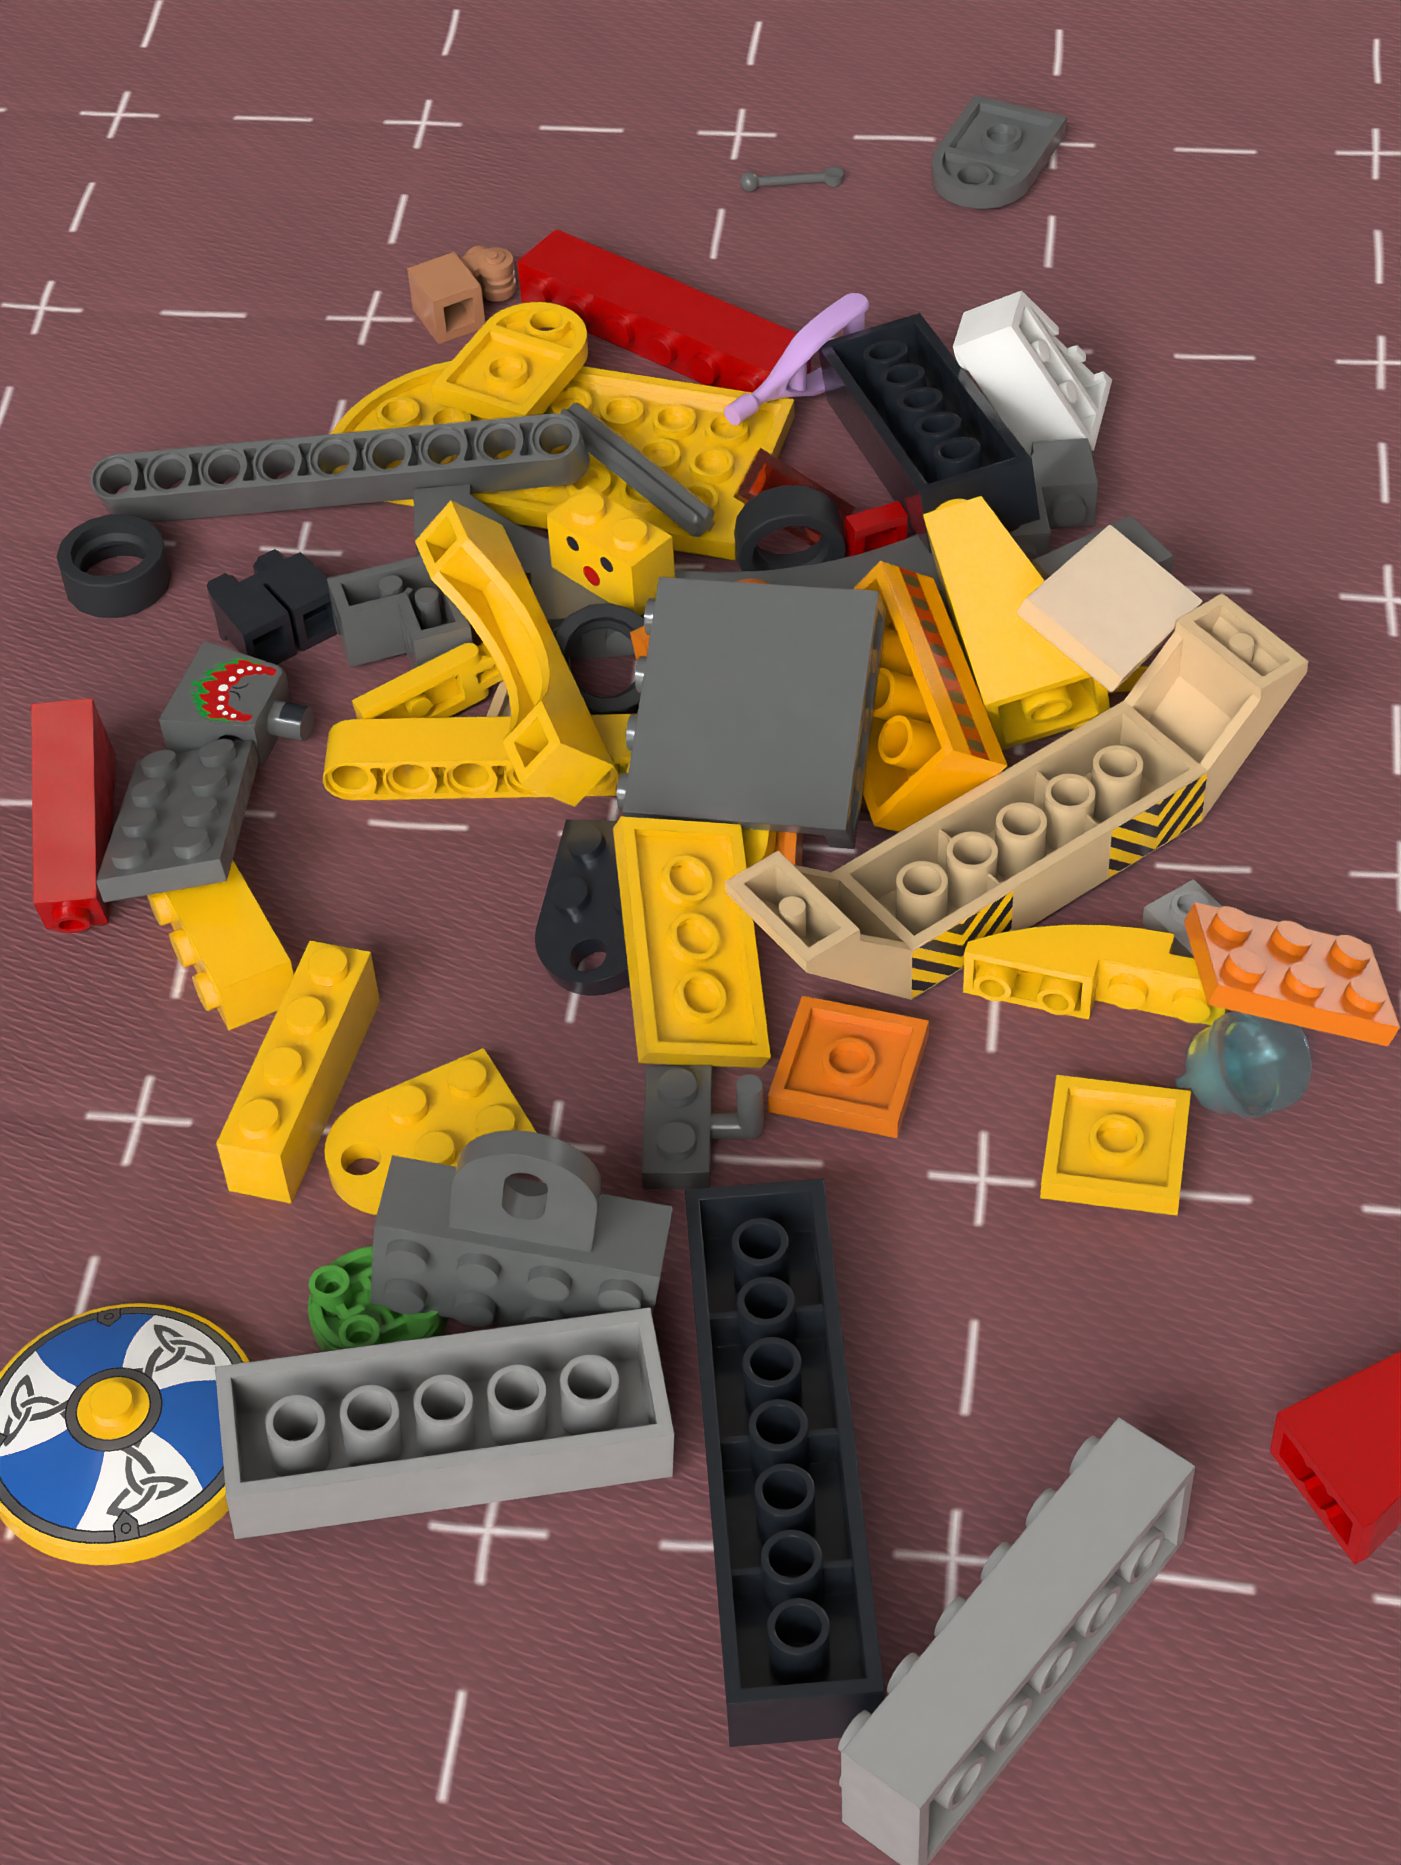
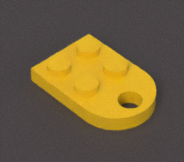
M545 302L523 303L499 311L486 321L431 384L433 402L488 420L542 415L587 360L588 340L583 320L566 307ZM542 328H555L549 331L540 330Z
M482 1048L368 1097L348 1108L339 1116L328 1133L325 1143V1161L331 1184L342 1200L355 1209L377 1215L392 1155L456 1167L461 1150L477 1137L498 1131L537 1132L486 1050ZM359 1159H373L379 1162L375 1170L365 1175H353L345 1171L351 1163Z

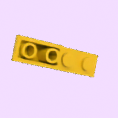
M1109 925L1045 926L1003 932L972 940L967 943L965 949L963 993L981 996L990 1001H1004L1045 1010L1055 1015H1069L1087 1020L1090 1019L1094 1002L1100 1001L1114 1004L1123 1009H1137L1179 1018L1188 1023H1202L1223 1028L1228 1010L1207 1005L1195 959L1172 954L1174 934Z

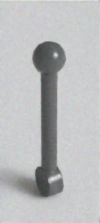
M832 166L826 168L824 172L757 176L754 172H747L741 176L740 186L746 192L755 191L759 186L825 182L826 185L831 187H837L844 182V171L840 167Z

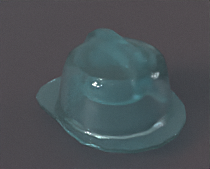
M1232 1011L1221 1015L1214 1021L1213 1025L1201 1030L1190 1040L1186 1050L1185 1066L1187 1072L1177 1078L1175 1082L1179 1088H1192L1200 1104L1212 1113L1238 1114L1242 1118H1257L1289 1107L1302 1098L1310 1082L1312 1067L1309 1044L1301 1026Z

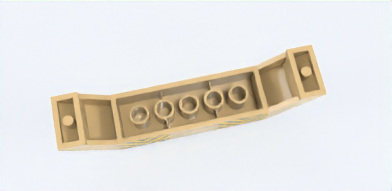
M1221 593L1176 619L1174 633L1124 701L833 872L793 865L777 851L725 881L726 893L806 973L912 1000L964 968L965 949L969 941L998 933L1027 929L1202 822L1307 673L1309 661Z

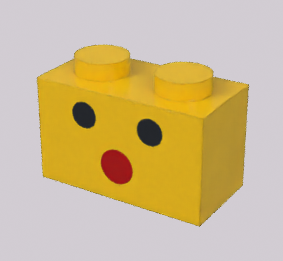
M588 485L546 515L552 568L608 603L632 609L641 616L645 613L648 599L656 598L659 577L675 578L673 537Z

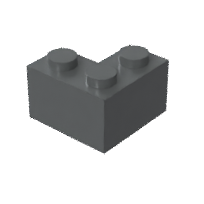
M421 555L327 579L335 627L349 667L406 653L411 668L414 669L464 643H473L468 620L449 597L431 580Z

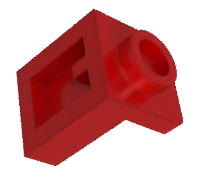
M899 501L846 516L844 534L847 548L845 557L863 554L907 539L908 514Z

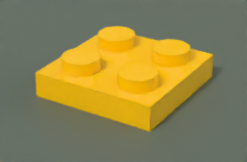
M1056 1075L1040 1198L1177 1216L1191 1091Z

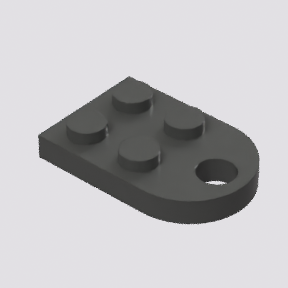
M974 95L933 153L931 179L934 189L949 202L968 208H996L1015 202L1027 193L1066 135L1067 117Z

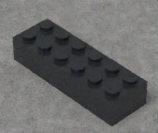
M920 313L828 340L818 350L827 402L893 500L900 502L908 514V522L929 553H932L923 514L935 511L938 506L953 499L970 500L982 496L1008 532L1015 531L1023 524L1040 520L1032 458Z

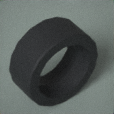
M800 485L775 487L765 490L747 501L736 517L734 538L737 561L742 572L784 569L845 558L847 546L842 518L837 504L824 492ZM788 526H806L823 534L816 544L804 551L793 554H775L763 550L757 545L763 537L772 531Z
M109 514L89 519L68 533L61 541L56 556L68 601L79 611L95 617L120 618L143 611L155 604L167 591L171 578L161 532L148 520L133 515ZM116 556H134L143 559L132 569L112 576H94L85 573L96 563Z
M613 603L591 604L570 614L555 631L554 637L570 669L569 657L572 647L582 635L594 629L608 628L621 632L632 641L630 632L644 626V619L632 609ZM635 681L627 690L615 696L606 697L587 693L577 684L591 715L632 714L639 709L641 693L637 692Z

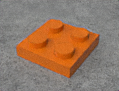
M802 996L767 1096L768 1112L898 1139L928 1041L929 1020Z

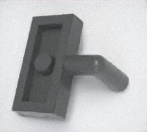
M712 1065L646 1066L642 1152L643 1189L710 1188L711 1140L755 1139L763 1133L764 1105L763 1083L761 1079L755 1075L747 1074L741 1076L736 1081L737 1113H712Z

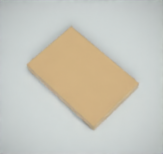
M1109 524L1028 595L1016 613L1107 690L1113 692L1174 633L1176 619L1199 607L1203 600Z

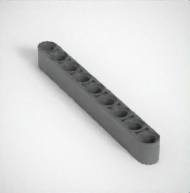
M553 413L113 454L97 462L90 475V484L110 514L133 515L149 522L414 499L415 488L470 484L471 494L562 486L575 483L581 479L589 468L590 458L575 421L564 414ZM570 445L562 453L550 454L558 446ZM514 450L506 458L495 459L503 451ZM458 455L451 463L440 464L446 457ZM403 460L397 467L389 470L386 469L393 461ZM348 465L342 472L331 474L339 466ZM293 470L287 477L277 479L283 472ZM238 475L232 482L223 484L229 477ZM183 480L179 486L170 489L174 483ZM126 485H129L128 488L124 490L122 493L116 494L119 491V489Z

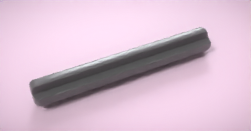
M573 403L568 409L561 410L560 414L572 418L578 425L587 451L690 535L700 537L706 530L710 531L715 524L712 519L714 510L583 405Z

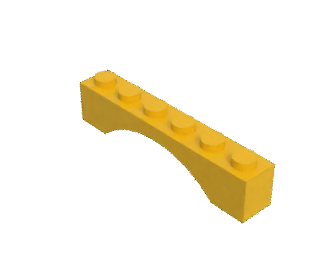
M450 500L415 540L417 548L431 580L449 597L473 626L489 650L502 675L509 695L512 714L509 732L502 743L520 784L575 807L614 766L613 761L503 525Z

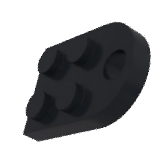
M566 819L536 926L535 947L539 959L547 972L559 986L580 995H605L630 985L613 827L617 821ZM594 952L606 953L605 960L596 969L587 972L578 971L580 962L587 955Z

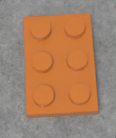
M1198 902L1193 903L1184 920L1207 1005L1387 1047L1390 1045L1400 1026L1371 944L1364 943L1362 940L1350 935L1335 936L1306 929L1292 921L1277 922L1248 915L1230 906L1219 908Z

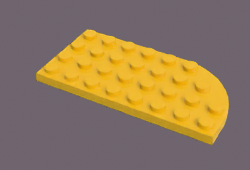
M447 361L412 371L377 388L354 405L336 424L330 434L488 419L433 402L431 384L451 362ZM582 366L543 413L560 414L562 409H568L573 403H580L714 510L712 519L715 524L710 531L706 530L700 537L690 535L589 452V468L585 475L575 483L562 486L473 493L471 495L500 516L515 524L548 529L546 515L588 485L673 537V550L736 561L737 553L734 538L736 517L747 501L763 492L766 488L795 417L794 399L782 398L766 402L759 406L758 412L735 426L726 419L724 408L743 394H751V392ZM570 445L558 446L550 454L562 453ZM514 450L503 451L495 459L506 458ZM458 455L448 456L440 464L451 463ZM403 460L393 461L386 469L389 470L397 467ZM348 465L339 466L331 474L342 472ZM414 499L384 501L414 506Z

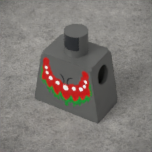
M203 641L161 714L159 722L166 750L180 753L200 749L205 744L220 739H228L233 741V743L253 739L259 759L258 766L265 764L279 737L303 742L308 740L313 729L314 711L311 706L292 703L287 675L280 666Z

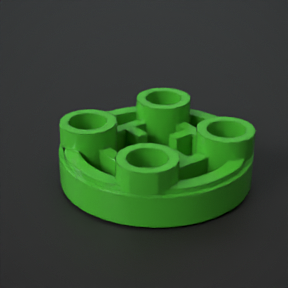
M373 1246L359 1248L342 1255L330 1265H325L315 1270L309 1279V1321L313 1337L322 1352L442 1336L448 1322V1317L439 1316L438 1311L432 1310L426 1313L402 1314L386 1306L370 1303Z

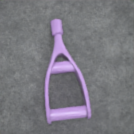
M859 293L847 294L813 318L792 339L767 379L759 388L751 394H743L724 408L726 419L736 426L758 412L759 406L775 399L814 396L824 393L825 386L821 367L807 374V361L842 328L843 336L865 330V312L869 309L868 299Z

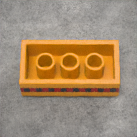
M880 561L853 588L855 590L879 591L887 613L862 794L874 826L901 832L998 775L1008 765L934 578Z

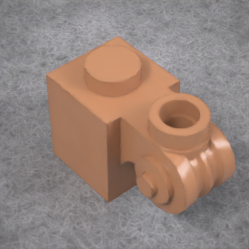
M478 245L469 249L460 258L455 252L407 268L413 311L438 344L475 332L485 324L482 296L486 300L500 302L512 297L517 288L514 257L507 249L499 247L487 248Z

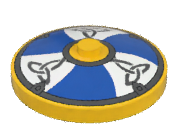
M148 1303L120 1304L90 1310L64 1320L38 1335L25 1345L0 1372V1518L3 1523L25 1543L45 1554L61 1560L90 1565H117L153 1558L170 1552L204 1533L229 1511L226 1498L215 1367L247 1363L249 1360L245 1353L224 1330L211 1321L180 1308Z

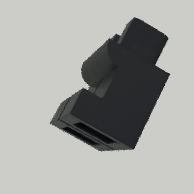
M274 549L257 558L253 565L254 575L239 582L233 575L224 573L207 583L209 600L215 613L220 638L223 641L229 639L242 654L277 665L297 655L295 645L303 652L337 635L327 583L328 577L301 552L287 558Z

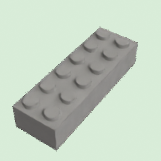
M651 1308L215 1367L226 1498L235 1539L673 1477L674 1430Z
M1119 1417L1101 1439L1093 1435L1082 1444L1071 1463L1069 1470L1071 1475L1057 1492L1052 1488H1048L1038 1497L1027 1516L1025 1523L1027 1528L1013 1545L1005 1541L993 1551L981 1572V1584L967 1600L959 1596L947 1606L937 1622L934 1631L936 1638L921 1656L915 1653L907 1655L898 1665L888 1683V1696L873 1714L867 1710L860 1712L845 1730L838 1750L841 1752L839 1786L842 1787V1822L900 1865H928L1184 1543L1195 1465Z

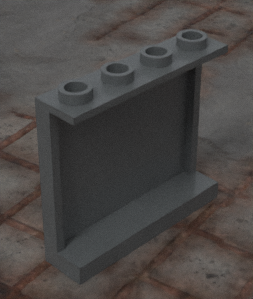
M659 577L656 598H649L645 608V632L647 635H650L647 656H640L636 665L635 685L637 692L641 693L638 714H631L629 716L626 729L627 749L632 751L629 772L621 773L617 785V805L619 810H623L622 812L625 817L740 824L742 829L824 835L830 847L855 849L887 617L879 591Z

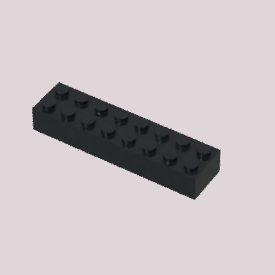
M824 1178L685 1189L730 1747L842 1738L849 1724L860 1712L867 1710L873 1714L883 1702L884 1683Z

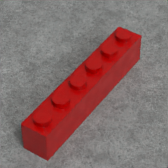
M558 229L552 231L517 260L522 303L545 302L566 307L583 320L588 333L703 385L753 393L767 379L797 334V332ZM811 358L807 361V374L811 373Z

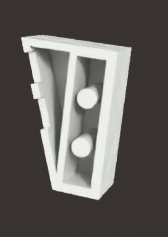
M1021 290L963 313L953 344L957 362L964 370L970 372L982 390L983 396L998 413L1029 456H1031L1032 442L1088 438L1090 449L1094 451L1112 379L1104 371L1093 374L1082 363L1086 361V353L1078 345L1066 348L1055 337V335L1059 334V327Z

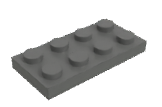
M220 739L209 742L200 749L175 753L172 750H159L136 761L96 880L103 902L227 881L259 762L253 739L236 743L228 739Z

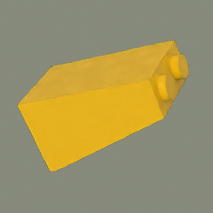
M979 496L970 500L953 499L941 504L935 511L923 514L936 570L956 632L1001 750L1073 729L1078 724L1090 721L1110 709L1108 690L1016 613L1025 598L1044 582V579L983 497Z

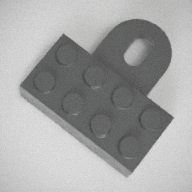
M498 1131L477 1137L461 1150L456 1167L392 1155L374 1224L370 1303L386 1306L402 1314L426 1313L431 1310L438 1311L439 1316L454 1318L472 1327L488 1325L510 1327L642 1308H651L653 1319L673 1207L601 1194L602 1180L600 1173L585 1154L564 1141L535 1132ZM527 1173L542 1179L545 1183L509 1177V1175Z

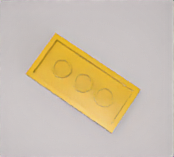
M621 816L613 827L638 1063L762 1068L771 1058L754 922L726 893L725 881L747 869L741 825Z

